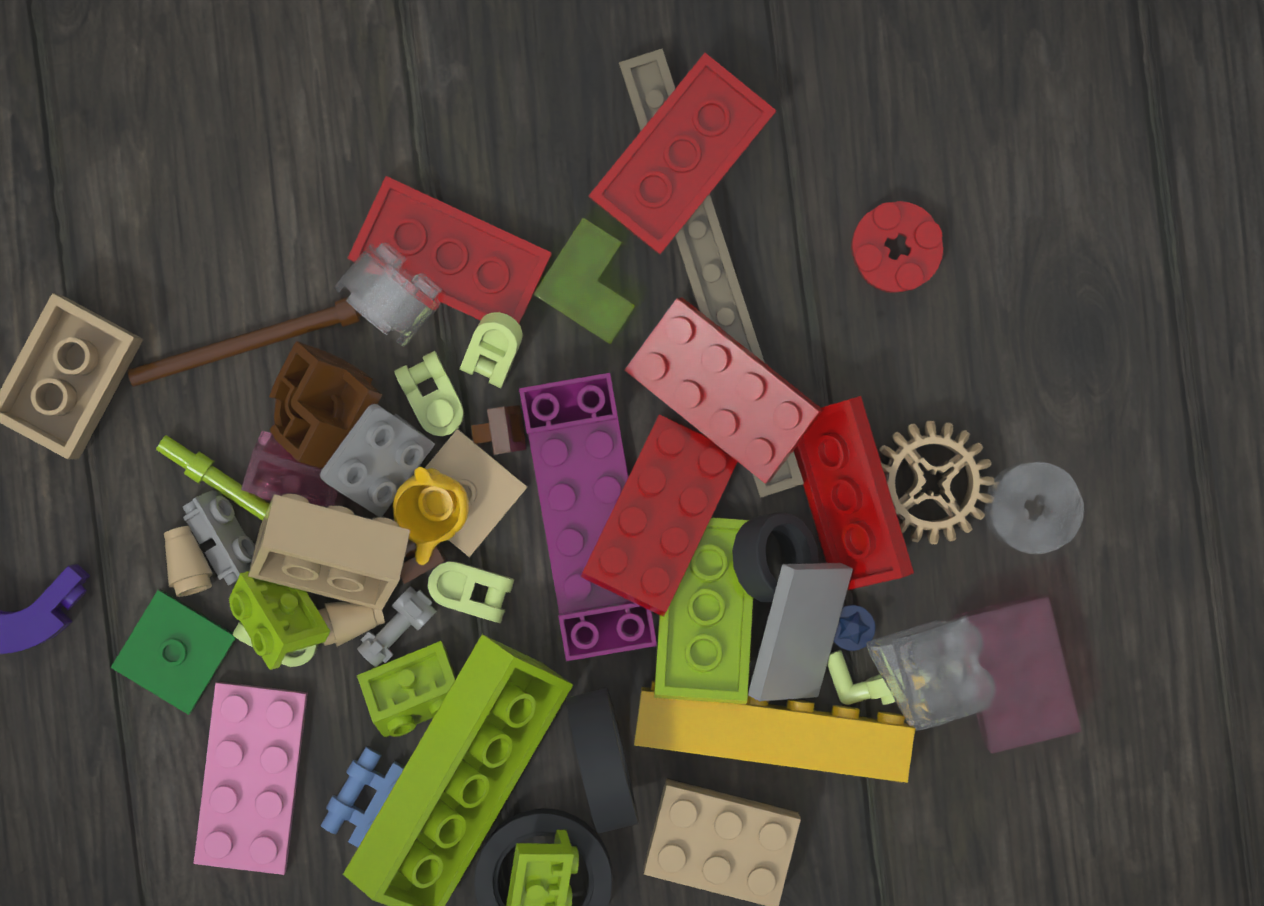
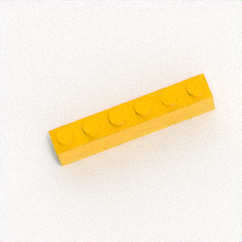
M652 681L651 688L641 687L634 738L635 746L908 783L915 727L910 723H904L905 715L878 712L877 719L859 717L860 709L833 705L832 713L815 711V703L788 699L786 707L771 705L769 701H758L748 696L746 704L654 698L655 681Z

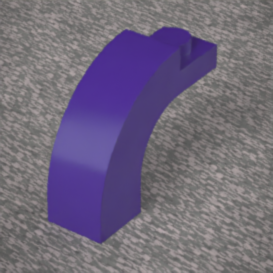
M78 564L69 565L44 593L26 609L16 612L0 610V654L14 653L37 646L64 631L73 621L60 609L62 606L67 610L71 609L83 597L87 590L82 585L90 575Z

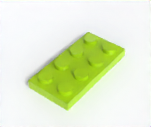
M710 519L665 616L659 615L654 698L734 704L747 703L753 597L747 594L738 581L733 567L732 549L736 534L742 525L749 520Z

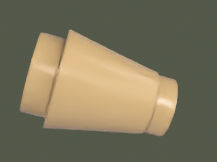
M190 526L178 527L165 532L169 587H174L176 596H188L211 588L210 577L213 575V572L192 534Z
M346 601L324 603L325 608L318 610L330 629L326 641L323 642L324 646L335 643L338 647L377 627V625L385 623L381 610Z

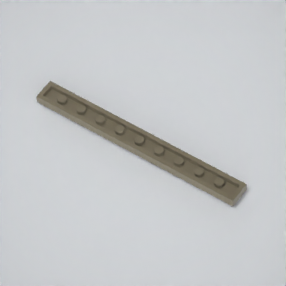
M663 49L619 62L640 131L675 90ZM709 194L675 236L699 311L764 362ZM794 451L770 482L765 484L752 474L760 498L804 484Z

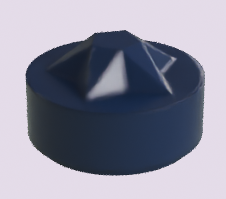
M854 604L844 605L833 641L839 647L849 651H856L866 647L875 634V622L872 615L861 606Z

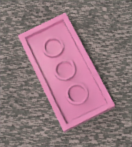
M226 682L215 683L194 864L281 875L286 873L308 692Z

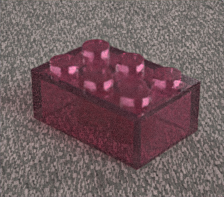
M1038 594L953 615L984 745L988 751L996 753L1081 732L1049 597Z

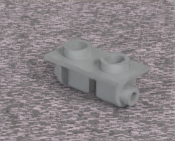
M213 489L192 499L193 501L184 505L183 509L187 515L183 518L188 526H190L199 544L213 538L216 546L204 553L218 575V579L224 578L229 586L238 580L240 573L250 570L255 544L245 535L234 516L235 513L231 503L223 497L222 493Z

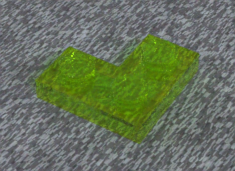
M582 218L538 286L534 296L611 344L635 305L598 282V279L622 242L585 218Z

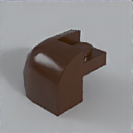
M296 341L269 395L270 398L276 399L274 410L275 424L269 430L275 440L298 462L317 468H324L365 410L372 404H378L382 394L371 385L373 379L362 370L331 353Z

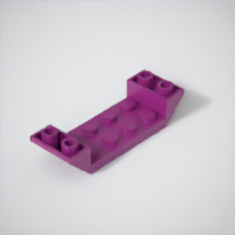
M610 373L519 388L559 609L558 617L566 661L657 646L652 612L581 577L628 479Z

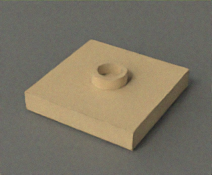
M459 429L453 433L425 467V469L435 468L442 474L455 479L464 487L469 500L467 520L462 529L456 532L449 541L468 557L474 553L528 487L481 447L474 444Z

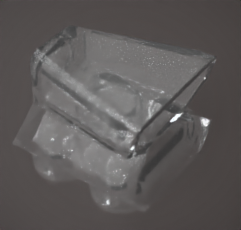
M967 616L949 622L931 621L866 643L869 655L908 725L915 726L916 731L936 727L991 708V700L995 694V682L992 675L987 670L981 668L979 655L983 648V637L979 629L969 623Z

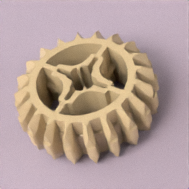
M926 421L925 435L923 436L920 435L916 424L908 425V433L911 438L909 441H906L899 432H895L891 437L899 448L893 451L890 447L882 445L879 449L882 455L889 458L887 465L881 464L896 514L900 518L901 531L904 533L909 525L913 526L911 541L919 542L923 530H928L929 543L937 544L939 530L943 529L948 541L956 540V533L953 528L955 524H958L965 533H969L972 530V526L965 517L970 514L974 518L982 520L985 516L982 510L974 507L976 501L978 500L983 503H991L992 496L989 494L979 493L980 485L990 486L994 484L993 477H980L979 470L991 466L990 459H981L975 462L973 457L981 452L983 446L980 443H975L966 449L964 444L970 435L966 430L961 431L955 440L951 439L953 424L945 423L940 435H936L935 422ZM927 444H937L950 449L956 455L941 465L932 466L915 449ZM905 459L913 473L914 481L912 486L905 492V495L898 499L895 477L901 461ZM965 467L968 487L963 502L958 506L955 502L956 499L950 491V484L954 476L959 473V470ZM922 470H930L932 475H935L936 472L944 473L941 476L942 479L937 483L941 489L939 492L942 496L934 494L931 490H928L927 494L923 492L918 493L926 483ZM925 499H933L944 509L948 516L938 520L927 521L914 517L907 510Z

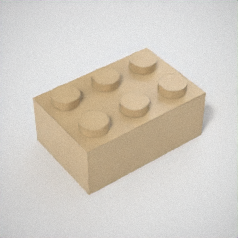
M52 293L0 389V423L68 460L79 459L143 339L62 295Z
M274 494L260 525L248 576L382 611L400 580L410 530L399 527V524L391 519L378 517L371 520L356 516L353 511L342 506H329L325 508L310 504L306 498L300 495L284 494L280 496Z
M666 779L644 863V875L765 906H779L801 821L800 816L795 811Z

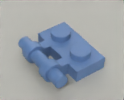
M367 746L358 761L353 760L346 771L349 777L338 796L332 795L326 806L329 812L321 824V827L328 832L337 834L344 820L353 823L357 827L348 842L356 847H359L405 768V766L394 761L386 776L375 771L374 768L382 755ZM364 785H369L376 789L377 792L366 811H363L356 807L354 803Z

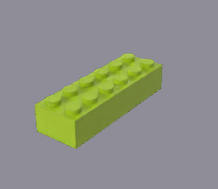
M482 634L343 875L373 901L387 906H445L573 684L542 662Z

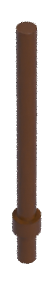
M389 289L355 300L353 296L336 300L335 306L128 369V376L132 386L135 387L341 323L342 327L360 322V317L394 307Z

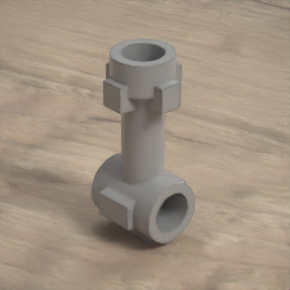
M410 586L392 605L398 613L376 636L368 631L361 639L363 643L357 650L375 667H378L382 661L386 663L394 655L389 647L411 625L418 631L437 612L431 606L433 602L421 590L416 592Z

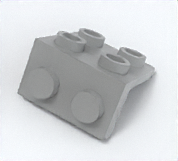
M372 404L365 410L324 466L320 477L332 488L378 517H382L394 501L398 488L414 474V470L420 466L435 443L397 414L392 415L381 406Z

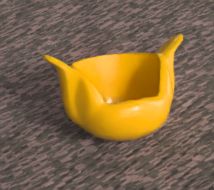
M416 468L414 476L408 478L398 488L393 502L394 521L399 524V527L410 530L408 539L416 544L415 558L418 564H426L433 550L440 542L454 537L456 532L462 529L469 513V500L464 487L455 479L442 474L435 468Z

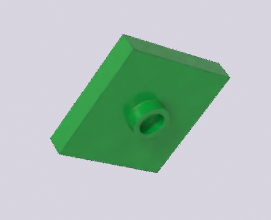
M159 589L111 668L189 715L237 638L226 628Z

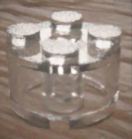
M387 242L381 243L378 247L370 243L334 287L338 292L345 291L347 288L351 295L346 301L384 334L387 335L390 330L399 332L401 336L396 342L406 346L441 305L437 295L442 289L422 272L413 276L402 266L407 259Z
M1021 462L1010 465L996 476L994 484L990 485L987 491L990 497L989 502L985 503L987 525L1003 544L1014 550L1028 554H1044L1057 550L1075 537L1083 521L1084 503L1079 488L1069 473L1050 463ZM1037 495L1039 496L1037 504L1044 507L1041 515L1033 514L1031 519H1029V511L1024 508L1026 500L1033 501Z

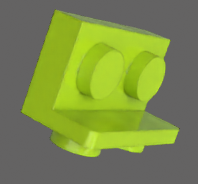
M249 571L240 573L229 598L230 608L234 617L241 621L250 636L254 651L259 656H262L270 670L280 667L286 653L326 641L330 629L306 591L249 577Z
M442 641L357 675L372 722L384 737L405 735L414 730L417 724L434 718L456 680L448 653Z
M556 830L554 844L516 843L506 906H572V889L569 881L571 874H576L578 871L579 854L577 847L571 846L566 830Z

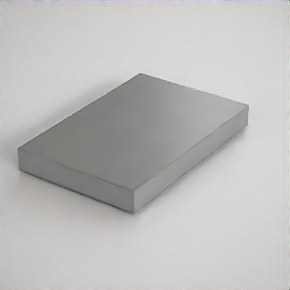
M842 563L782 565L748 696L758 701L819 696L853 568Z

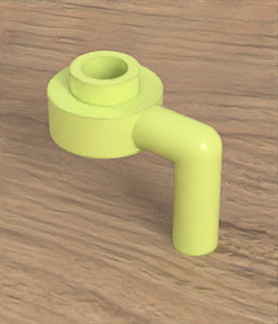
M842 650L831 652L827 665L839 700L845 705L870 698H881L883 705L894 703L908 697L907 689L914 685L909 667L893 669L871 677L866 681L853 684Z

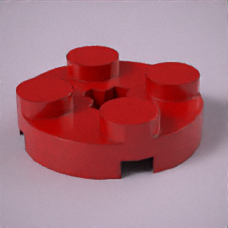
M904 201L882 203L868 212L859 221L854 230L851 240L854 263L862 278L878 290L888 293L914 290L930 280L941 263L943 256L942 230L926 210L915 204ZM898 235H902L906 238L905 245L910 248L909 254L907 256L900 254L896 260L889 257L890 249L884 246L887 238L895 240Z

